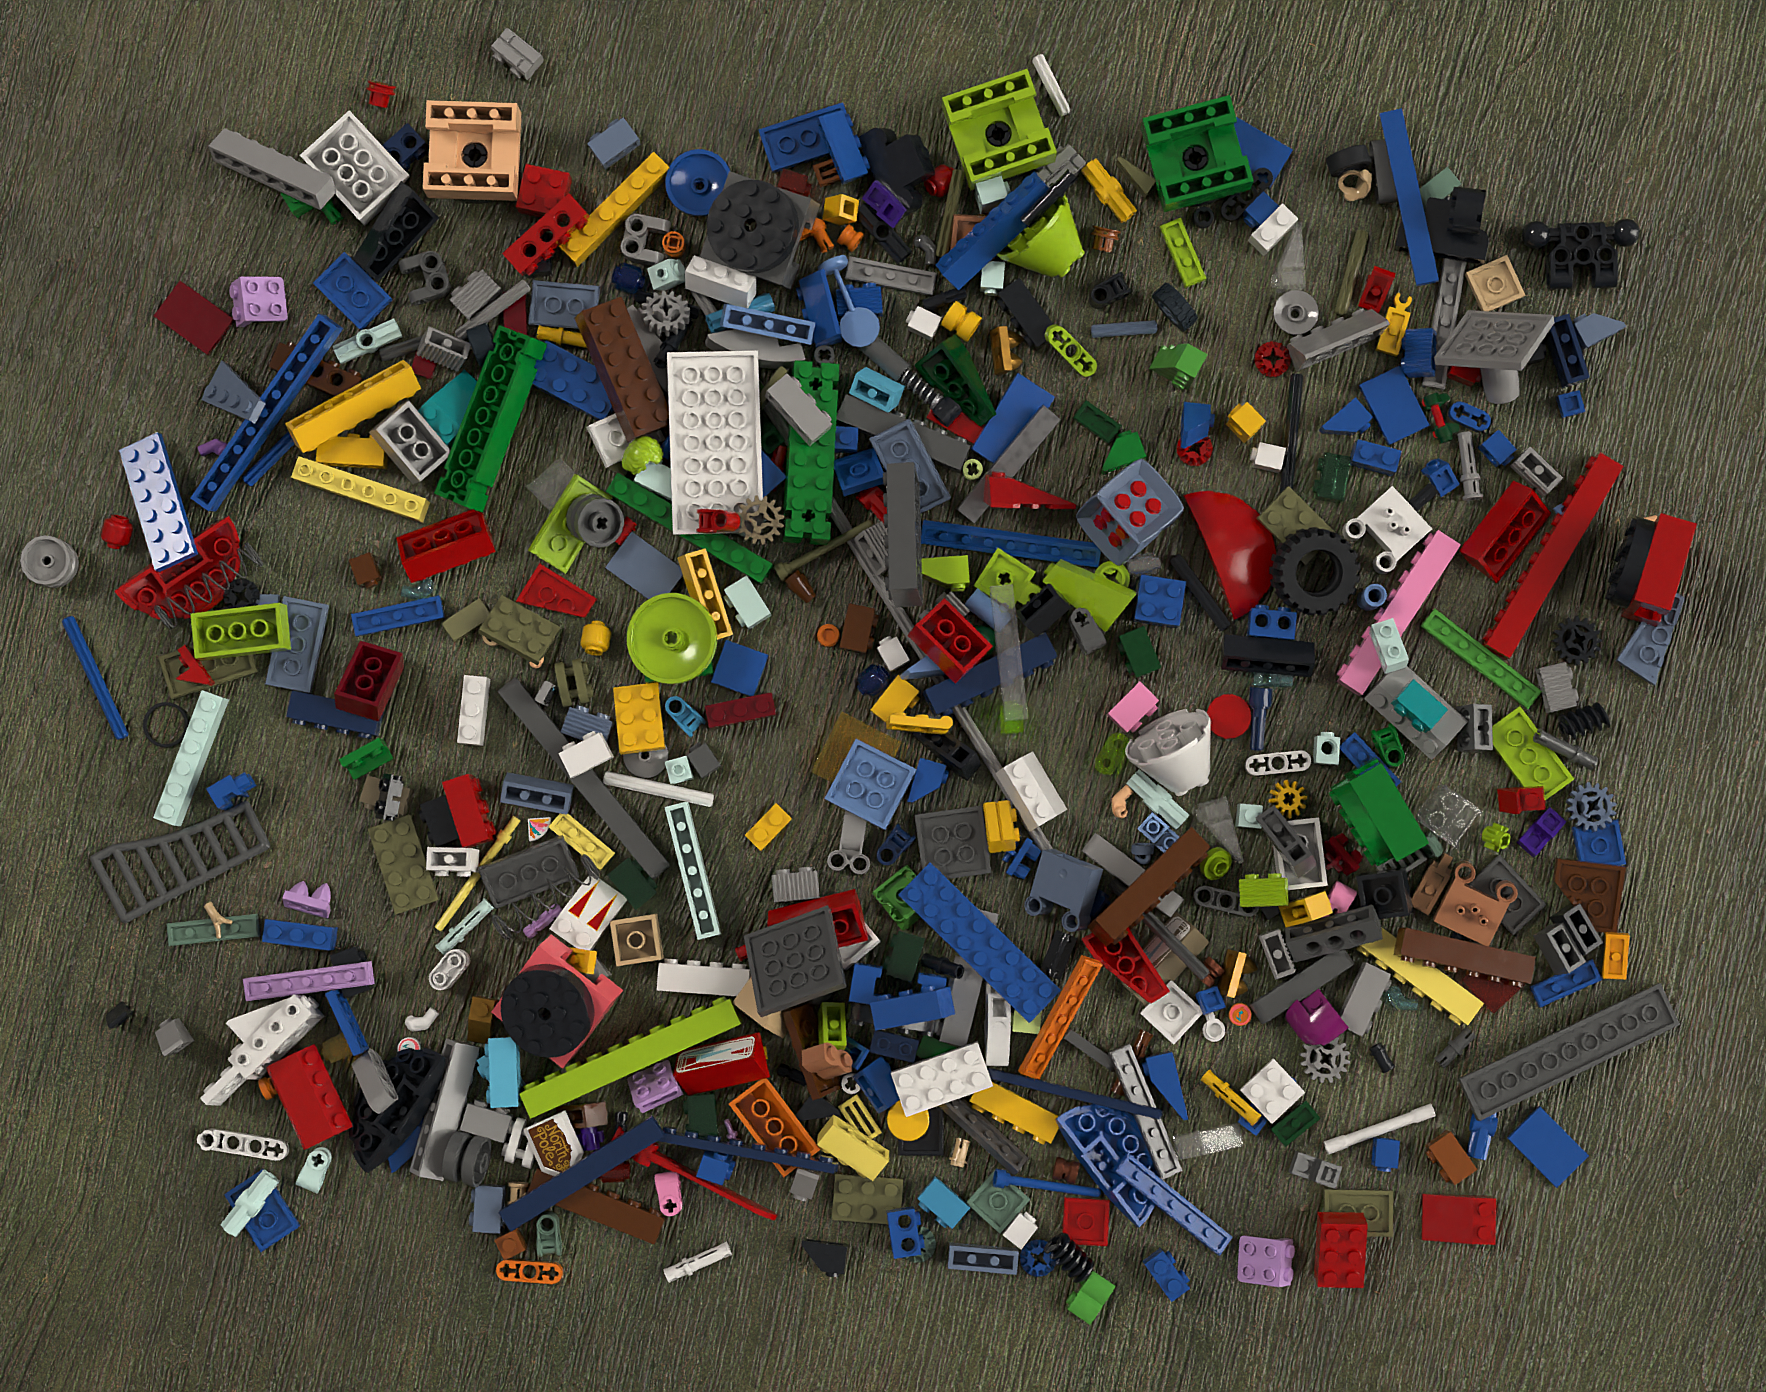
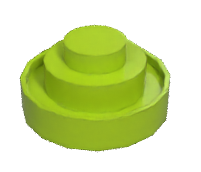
M1216 847L1207 852L1208 856L1200 863V872L1210 880H1217L1223 877L1228 872L1232 862L1231 855L1224 848Z

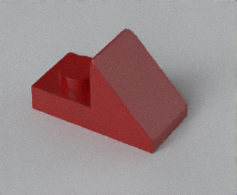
M1374 266L1371 274L1368 275L1358 306L1368 310L1373 309L1379 313L1395 278V273Z
M184 645L178 649V652L181 654L179 660L185 668L189 667L190 669L179 675L176 680L208 686L215 684L200 660L195 659L194 651L190 646Z
M1544 786L1497 789L1500 812L1520 814L1521 811L1545 810L1546 808Z

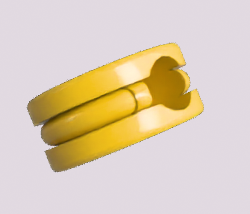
M898 1100L888 1111L887 1124L889 1130L895 1137L904 1141H913L920 1138L929 1126L928 1110L906 1117L902 1104Z

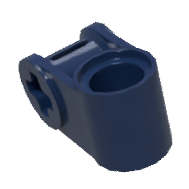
M898 823L877 851L876 858L879 864L882 866L892 865L916 837L906 833ZM885 849L890 850L893 854V859L889 862L883 861L880 857L881 851Z

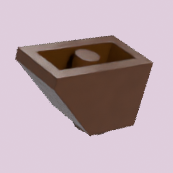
M606 1101L556 1107L557 1114L566 1110L573 1128H589L608 1124Z

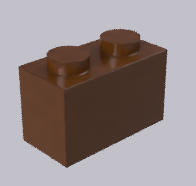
M848 604L840 642L841 650L867 654V649L872 650L874 637L870 636L872 627H877L879 615L875 614V608Z

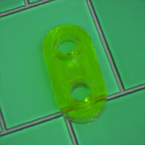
M1114 733L1106 740L1094 763L1096 770L1100 774L1109 775L1118 767L1125 755V748L1129 742L1124 734ZM1115 740L1122 742L1121 748L1114 746ZM1104 759H1108L1111 764L1109 767H1104L1102 765V761Z

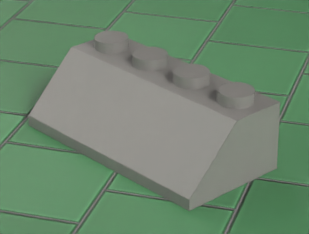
M1408 666L1385 674L1364 698L1431 760L1448 745L1468 722ZM1413 679L1448 709L1437 724L1427 733L1417 731L1411 725L1412 722L1407 717L1400 716L1391 704L1405 685Z

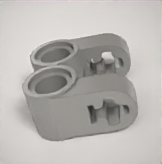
M641 214L630 215L625 222L626 228L621 242V250L624 257L630 262L650 266L663 262L664 254L645 249V244L649 232L666 235L670 231L671 222ZM635 223L643 224V228L638 232L632 230V226ZM632 244L639 246L635 253L627 252V248Z

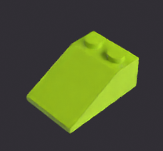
M968 555L922 558V579L946 589L951 588V592L965 591V587H969L970 583Z

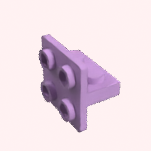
M669 1060L657 1063L627 1078L634 1105L640 1109L641 1113L683 1095L679 1083L673 1076Z

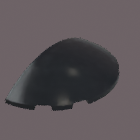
M408 1048L398 1051L397 1056L389 1061L383 1060L398 1095V1100L380 1114L371 1109L360 1087L353 1102L355 1114L354 1120L351 1122L353 1127L349 1129V1139L354 1142L355 1152H353L355 1160L366 1173H369L389 1158L407 1140L423 1119L436 1095L443 1075L446 1057L427 1048H423V1050Z

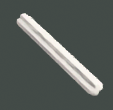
M606 771L603 778V783L606 785L708 807L712 806L714 800L712 793Z

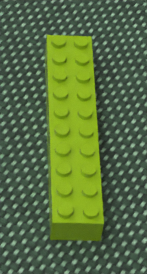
M726 996L712 1001V1007L706 1008L705 1005L691 1011L692 1016L687 1018L684 1014L670 1020L672 1025L667 1027L664 1024L658 1025L650 1029V1034L645 1037L643 1033L628 1039L629 1044L625 1046L621 1042L608 1048L609 1053L605 1055L598 1052L586 1058L587 1063L583 1065L578 1061L565 1067L567 1072L563 1074L558 1070L545 1076V1082L543 1083L536 1080L523 1086L525 1091L519 1094L530 1119L742 1024L743 1020L736 1005L732 1003L734 1001L733 998L727 999Z

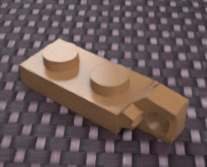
M1443 853L1438 862L1433 860L1431 865L1428 866L1411 896L1412 906L1426 915L1430 914L1450 878L1452 870L1448 869V866L1453 857Z

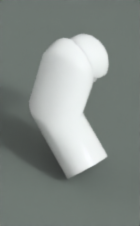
M430 1007L423 1017L408 1016L405 1019V1025L413 1032L427 1030L439 1013Z

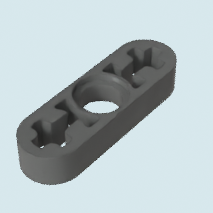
M1068 1027L1063 1036L1064 1039L1113 1072L1115 1070L1109 1055Z

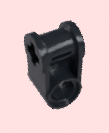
M1123 272L1111 276L1092 289L1089 295V303L1093 308L1102 309L1133 292L1132 288H1129L1126 284ZM1097 292L1102 293L1105 296V300H1096L1094 294Z

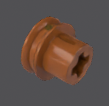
M1092 225L1094 231L1091 234L1095 235L1092 248L1112 252L1114 239L1119 240L1117 236L1121 231ZM1106 237L1104 247H1102L1103 238Z

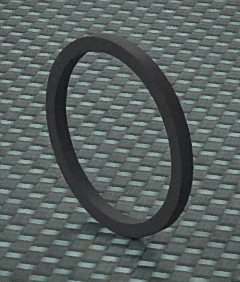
M170 702L154 705L148 710L143 720V730L146 737L151 743L160 747H172L179 744L183 740L189 725L188 716L180 706ZM161 706L175 707L182 713L185 720L183 734L178 740L170 744L156 742L152 739L147 729V721L150 714Z

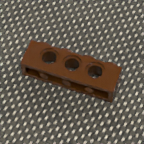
M279 342L268 367L278 372L296 345L287 342L286 345ZM328 359L327 363L321 360L316 367H322V374L319 377H313L312 373L305 385L335 397L364 380L360 378L361 374L352 369L344 371L340 369V364ZM337 376H342V384L334 386V379Z

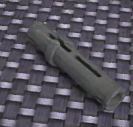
M1542 729L1537 730L1540 735L1535 732L1533 736L1535 743L1567 757L1569 762H1577L1589 770L1594 768L1592 765L1596 766L1598 758L1583 751L1580 746H1573Z

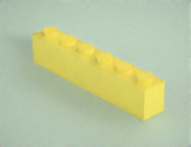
M1383 928L1382 940L1357 947L1356 950L1364 956L1368 957L1371 955L1375 958V964L1385 971L1390 969L1394 972L1393 977L1402 984L1407 982L1413 986L1412 991L1421 998L1424 996L1432 1001L1430 1005L1440 1012L1444 1009L1450 1014L1448 1018L1459 1026L1461 1023L1469 1025L1484 1004L1439 969L1422 966V961L1414 960V963L1400 961L1401 957L1394 955L1397 938Z

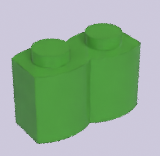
M1093 1270L1086 1279L1079 1282L1081 1286L1078 1291H1072L1066 1300V1303H1068L1067 1310L1089 1325L1094 1321L1116 1287Z

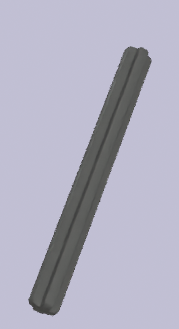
M1117 878L1108 885L1117 896L1127 889ZM1151 912L1148 914L1142 913L1144 916L1142 921L1199 979L1203 980L1208 976L1209 970Z

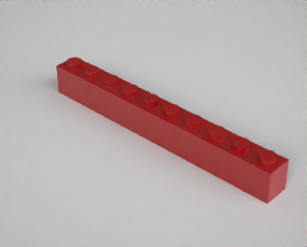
M1601 452L1595 455V457L1591 456L1585 464V468H1587L1583 476L1579 475L1573 485L1576 487L1573 494H1568L1562 503L1564 506L1562 514L1557 513L1553 518L1551 531L1549 533L1546 532L1539 542L1542 545L1538 552H1533L1528 560V563H1530L1527 571L1523 570L1516 581L1519 585L1515 591L1512 589L1505 599L1508 602L1504 610L1500 609L1494 617L1496 621L1492 629L1488 628L1482 638L1485 640L1483 646L1504 660L1510 659L1623 469V465Z

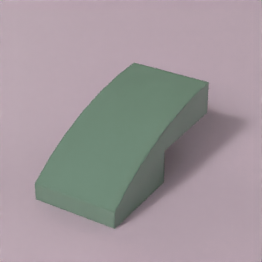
M1446 167L1419 189L1424 213L1428 198L1444 199V197L1453 192L1454 187H1459L1462 184L1449 167Z

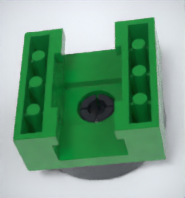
M1230 95L1142 118L1140 128L1150 161V172L1152 178L1155 179V185L1164 213L1187 206H1205L1222 197L1251 189L1254 180L1247 155L1242 156L1234 127L1237 118ZM1195 156L1201 162L1197 166L1188 161L1189 158Z

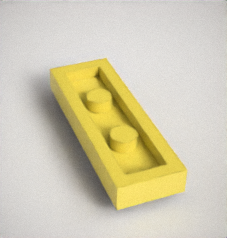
M560 813L549 825L551 830L559 836L563 835L565 841L581 855L586 854L599 870H602L615 855L614 851L570 814Z

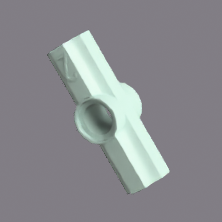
M393 318L369 330H361L356 336L333 345V349L339 362L344 364L366 353H374L379 347L403 336ZM366 337L373 338L369 346H363V340Z
M1140 769L1127 781L1126 784L1143 799V803L1154 813L1162 816L1175 829L1188 818L1189 814L1172 800L1173 797L1160 785H1156Z
M264 1169L249 1189L247 1188L236 1200L235 1207L221 1223V1226L227 1233L237 1237L249 1220L258 1214L266 1203V1198L280 1182L277 1177Z

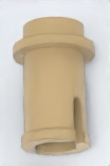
M956 1138L952 1158H949L951 1160L950 1165L963 1168L964 1163L967 1164L965 1159L971 1141Z

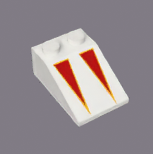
M589 876L584 881L585 884L589 883ZM591 876V884L589 886L583 884L580 886L549 929L574 947L592 951L610 926V921L615 919L628 898L600 878L596 880Z

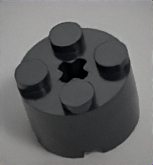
M1454 187L1447 231L1479 235L1486 190Z

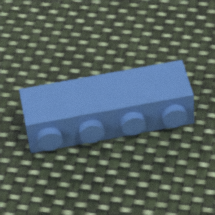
M724 304L720 326L811 345L815 322Z

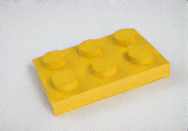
M658 682L614 687L620 755L665 749Z

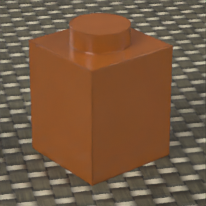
M519 1227L494 1240L504 1261L528 1248Z

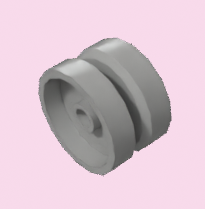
M46 535L35 537L28 542L22 551L20 560L22 570L27 578L37 584L50 588L62 587L72 581L79 565L77 553L71 545L61 539Z

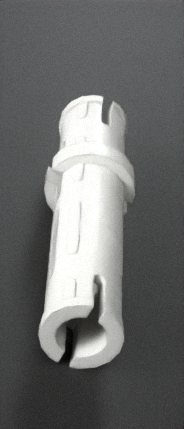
M726 1241L689 1259L683 1258L682 1262L665 1268L663 1271L667 1281L670 1283L687 1274L688 1276L693 1275L694 1271L731 1256L732 1253Z

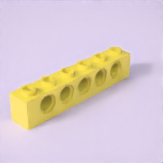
M299 456L291 476L297 482L420 523L424 522L430 505L426 498Z

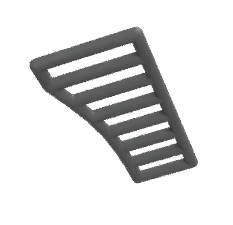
M243 801L218 815L176 832L138 841L112 844L91 855L90 861L121 922L128 923L268 850L271 844L250 803ZM242 812L245 813L260 843L250 849H247L232 817ZM224 822L240 853L229 860L226 858L211 828ZM202 831L219 862L218 866L207 870L190 837ZM182 839L199 873L198 876L187 881L169 845L170 842ZM160 846L179 886L167 892L146 850L147 847ZM136 849L159 895L158 897L148 902L146 901L122 851ZM111 855L114 856L139 906L129 912H126L101 860Z

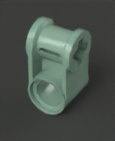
M552 1211L544 1212L537 1221L538 1257H542L543 1254L562 1255L560 1220L558 1215ZM543 1219H552L554 1223L553 1228L544 1227Z

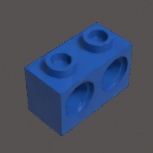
M1255 605V608H1251L1249 611L1247 636L1294 640L1297 613L1291 612V608L1278 607V611L1269 610V606ZM1256 616H1263L1266 619L1265 627L1256 625ZM1279 618H1285L1288 621V629L1283 630L1278 626Z
M913 1206L886 1210L893 1258L921 1255V1248H925L923 1234L918 1235L917 1226L921 1225L919 1211L915 1212ZM908 1215L911 1219L910 1223L907 1226H900L898 1224L900 1216ZM905 1238H911L914 1240V1245L910 1249H904L901 1246L902 1241Z

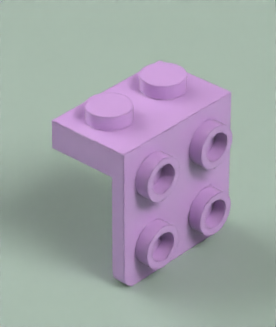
M239 277L231 283L230 297L233 298L234 303L232 317L236 320V327H245L251 322H283L287 319L284 282L281 277Z
M1241 1236L1239 1240L1238 1280L1245 1283L1274 1287L1291 1285L1294 1274L1292 1258L1295 1254L1293 1239Z

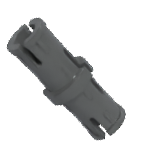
M1465 1027L1453 1041L1449 1040L1447 1042L1448 1046L1434 1058L1439 1063L1445 1057L1439 1064L1443 1069L1457 1055L1460 1056L1463 1053L1462 1050L1476 1038L1474 1033H1470L1471 1030L1468 1027Z

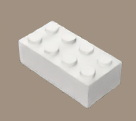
M978 1041L891 1071V1076L906 1117L993 1087Z

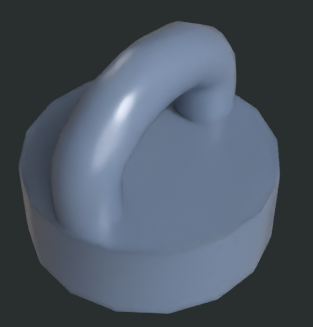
M1134 843L1131 845V853L1134 854L1138 863L1148 864L1151 860V854H1154V845L1152 843ZM1140 855H1145V859H1142Z

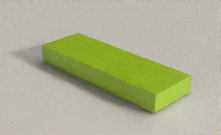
M1181 218L1161 225L1159 227L1184 287L1188 288L1205 281L1207 278Z

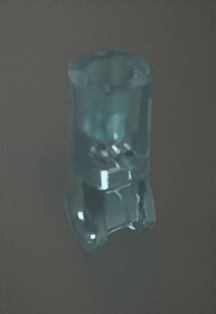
M1252 672L1254 674V683H1251V686L1289 688L1293 686V676ZM1263 675H1269V683H1263Z

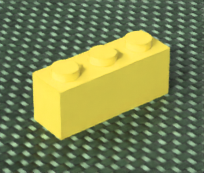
M834 1114L818 1133L817 1145L824 1153H830L835 1156L841 1164L849 1165L855 1169L863 1178L867 1177L874 1181L889 1162L888 1149Z

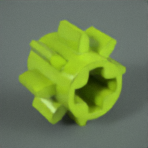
M1495 822L1493 826H1487L1482 832V840L1486 842L1484 847L1495 852H1499L1500 848L1505 849L1511 839L1510 834L1507 833L1508 828Z

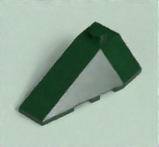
M956 334L940 343L915 364V367L931 387L936 386L944 393V397L948 396L962 408V412L980 427L996 415L971 355Z

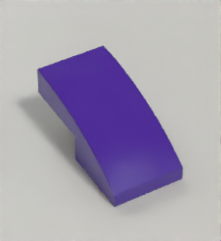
M878 180L872 183L862 198L877 211L876 215L892 228H895L907 211L902 203Z
M1548 807L1516 843L1532 857H1535L1547 842L1558 833L1566 821L1551 807Z

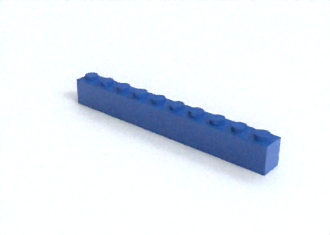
M317 315L260 397L266 404L257 422L243 421L190 497L207 511H216L344 328L326 315Z

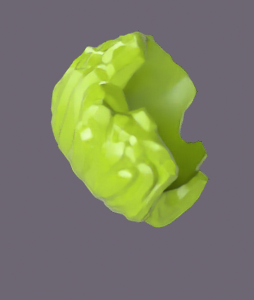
M641 436L634 439L624 451L622 467L635 475L646 469L645 465L649 462L656 465L659 464L663 459V450L660 444L649 436Z

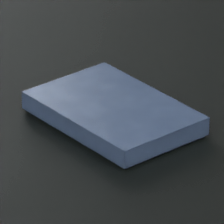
M533 280L529 326L542 325L551 328L562 327L564 329L579 330L574 317L583 310L599 305L600 286Z
M633 532L629 534L605 567L647 599L656 595L671 593L683 577L679 565Z

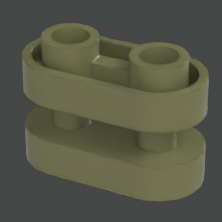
M582 658L573 659V667L566 668L564 662L555 663V673L563 707L573 706L572 699L578 697L581 704L590 702V697H594L592 684L587 683L586 675L590 674L587 661L583 662ZM569 676H575L577 689H570Z

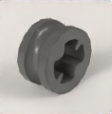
M828 345L819 346L814 354L818 365H821V363H833L835 357L833 349ZM821 351L823 353L826 351L830 353L828 354L830 357L828 361L826 359L822 361L819 359L821 358L819 355Z

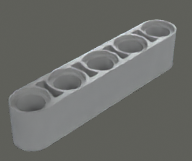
M1094 833L1082 849L1085 855L1128 887L1145 871V869L1096 833ZM1172 890L1163 899L1158 898L1161 902L1156 908L1171 918L1184 899Z

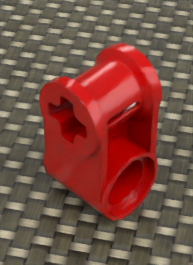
M697 509L699 528L696 529V533L733 532L740 526V517L736 512L720 509Z

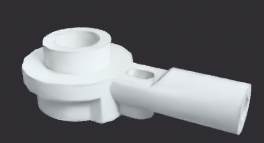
M1214 1012L1206 1014L1207 1022L1202 1029L1203 1035L1207 1040L1217 1042L1224 1037L1225 1026L1219 1019H1215Z

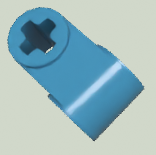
M673 696L666 701L665 708L667 713L690 737L693 736V732L701 724L707 722L682 698ZM674 700L682 703V709L678 713L671 712L669 708L670 703Z

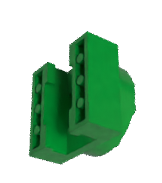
M1376 757L1344 774L1346 779L1330 787L1332 791L1328 794L1336 807L1341 805L1342 809L1338 811L1348 827H1353L1350 831L1359 846L1367 849L1363 853L1371 866L1376 864L1378 867L1392 858L1398 862L1429 844L1384 765Z

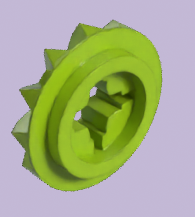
M1107 561L1102 563L1095 571V574L1106 578L1104 574L1111 576L1117 571L1118 573L1115 578L1118 581L1117 583L1128 587L1130 582L1129 572L1124 565L1117 566L1113 562Z

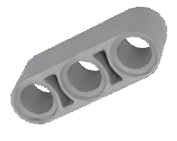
M369 1049L352 1063V1068L365 1098L374 1112L380 1114L398 1100V1095L385 1065L376 1051Z

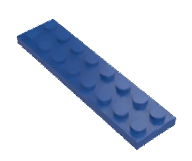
M931 863L898 894L914 912L1028 1023L1061 991Z

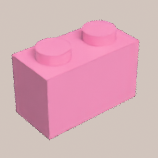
M1139 682L1106 715L1125 734L1129 730L1133 733L1141 726L1142 723L1139 720L1145 714L1149 717L1158 709L1155 704L1159 700Z

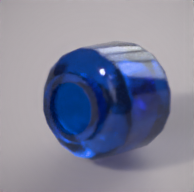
M621 263L619 267L615 266L611 283L614 284L616 290L633 295L638 289L642 290L645 276H642V269L640 267Z
M871 664L858 674L857 680L859 684L857 688L864 696L868 694L871 697H877L889 687L891 676L882 665Z

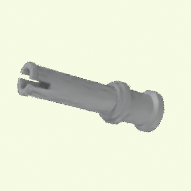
M1472 432L1458 433L1463 475L1460 478L1464 488L1463 501L1482 499L1483 494L1480 493L1479 486L1481 476L1476 472Z

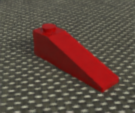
M1129 928L1126 929L1129 933L1115 946L1110 943L1105 947L1093 933L1081 939L1094 959L1099 960L1103 967L1148 1003L1152 1004L1170 993V990Z

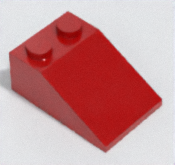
M1422 1194L1421 1240L1495 1245L1496 1198L1483 1195Z

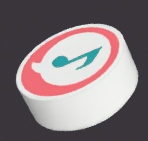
M404 1038L398 1044V1051L408 1048L421 1050V1044L416 1038Z

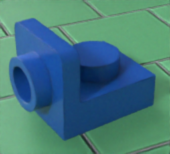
M1439 458L1431 460L1421 470L1422 474L1427 476L1431 484L1438 490L1437 495L1440 497L1460 485L1449 463Z

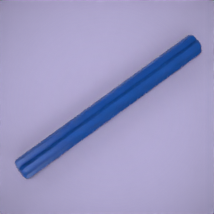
M70 616L63 619L62 624L116 739L121 740L127 737L129 733L75 618Z

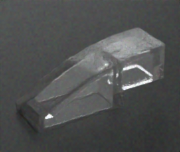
M1239 1123L1173 1136L1178 1160L1244 1145Z

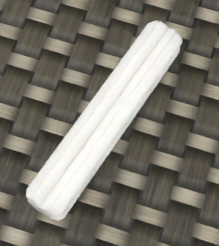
M1039 54L1035 56L1032 62L1059 116L1067 115L1070 113V107L1044 55Z

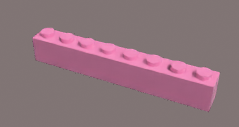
M1439 530L1434 532V534L1429 533L1422 543L1425 545L1421 553L1416 552L1410 561L1413 566L1409 572L1405 570L1398 580L1401 584L1397 590H1391L1386 598L1388 604L1384 609L1381 607L1374 616L1376 620L1374 624L1393 618L1400 637L1402 636L1461 546V544ZM1370 626L1366 628L1361 636L1364 639L1361 645L1358 646L1356 644L1350 652L1349 656L1352 658L1348 665L1344 663L1337 672V675L1340 677L1336 682L1358 696L1363 695L1381 668L1380 660L1369 634Z

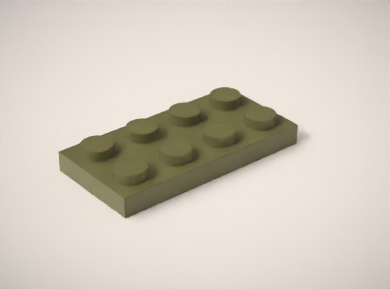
M412 814L368 828L395 915L439 901L431 872L426 870L427 859Z

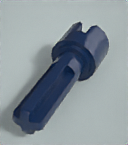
M1250 687L1249 705L1253 708L1251 750L1261 751L1264 749L1266 709L1271 707L1273 689Z

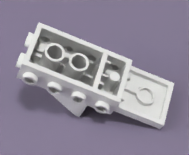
M293 994L290 998L228 1020L226 1024L244 1043L238 1044L231 1051L232 1055L228 1058V1061L233 1067H227L220 1074L221 1078L216 1083L213 1082L208 1085L203 1091L205 1094L200 1099L206 1105L221 1106L247 1079H261L267 1073L265 1067L279 1061L324 1017L317 1008L319 1004L311 996L306 997L305 995Z

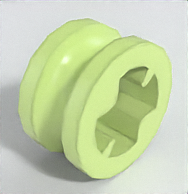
M975 459L967 460L963 465V475L968 480H977L983 471L982 464ZM972 464L977 465L976 470L978 473L976 475L974 473L969 475L968 465L971 467Z

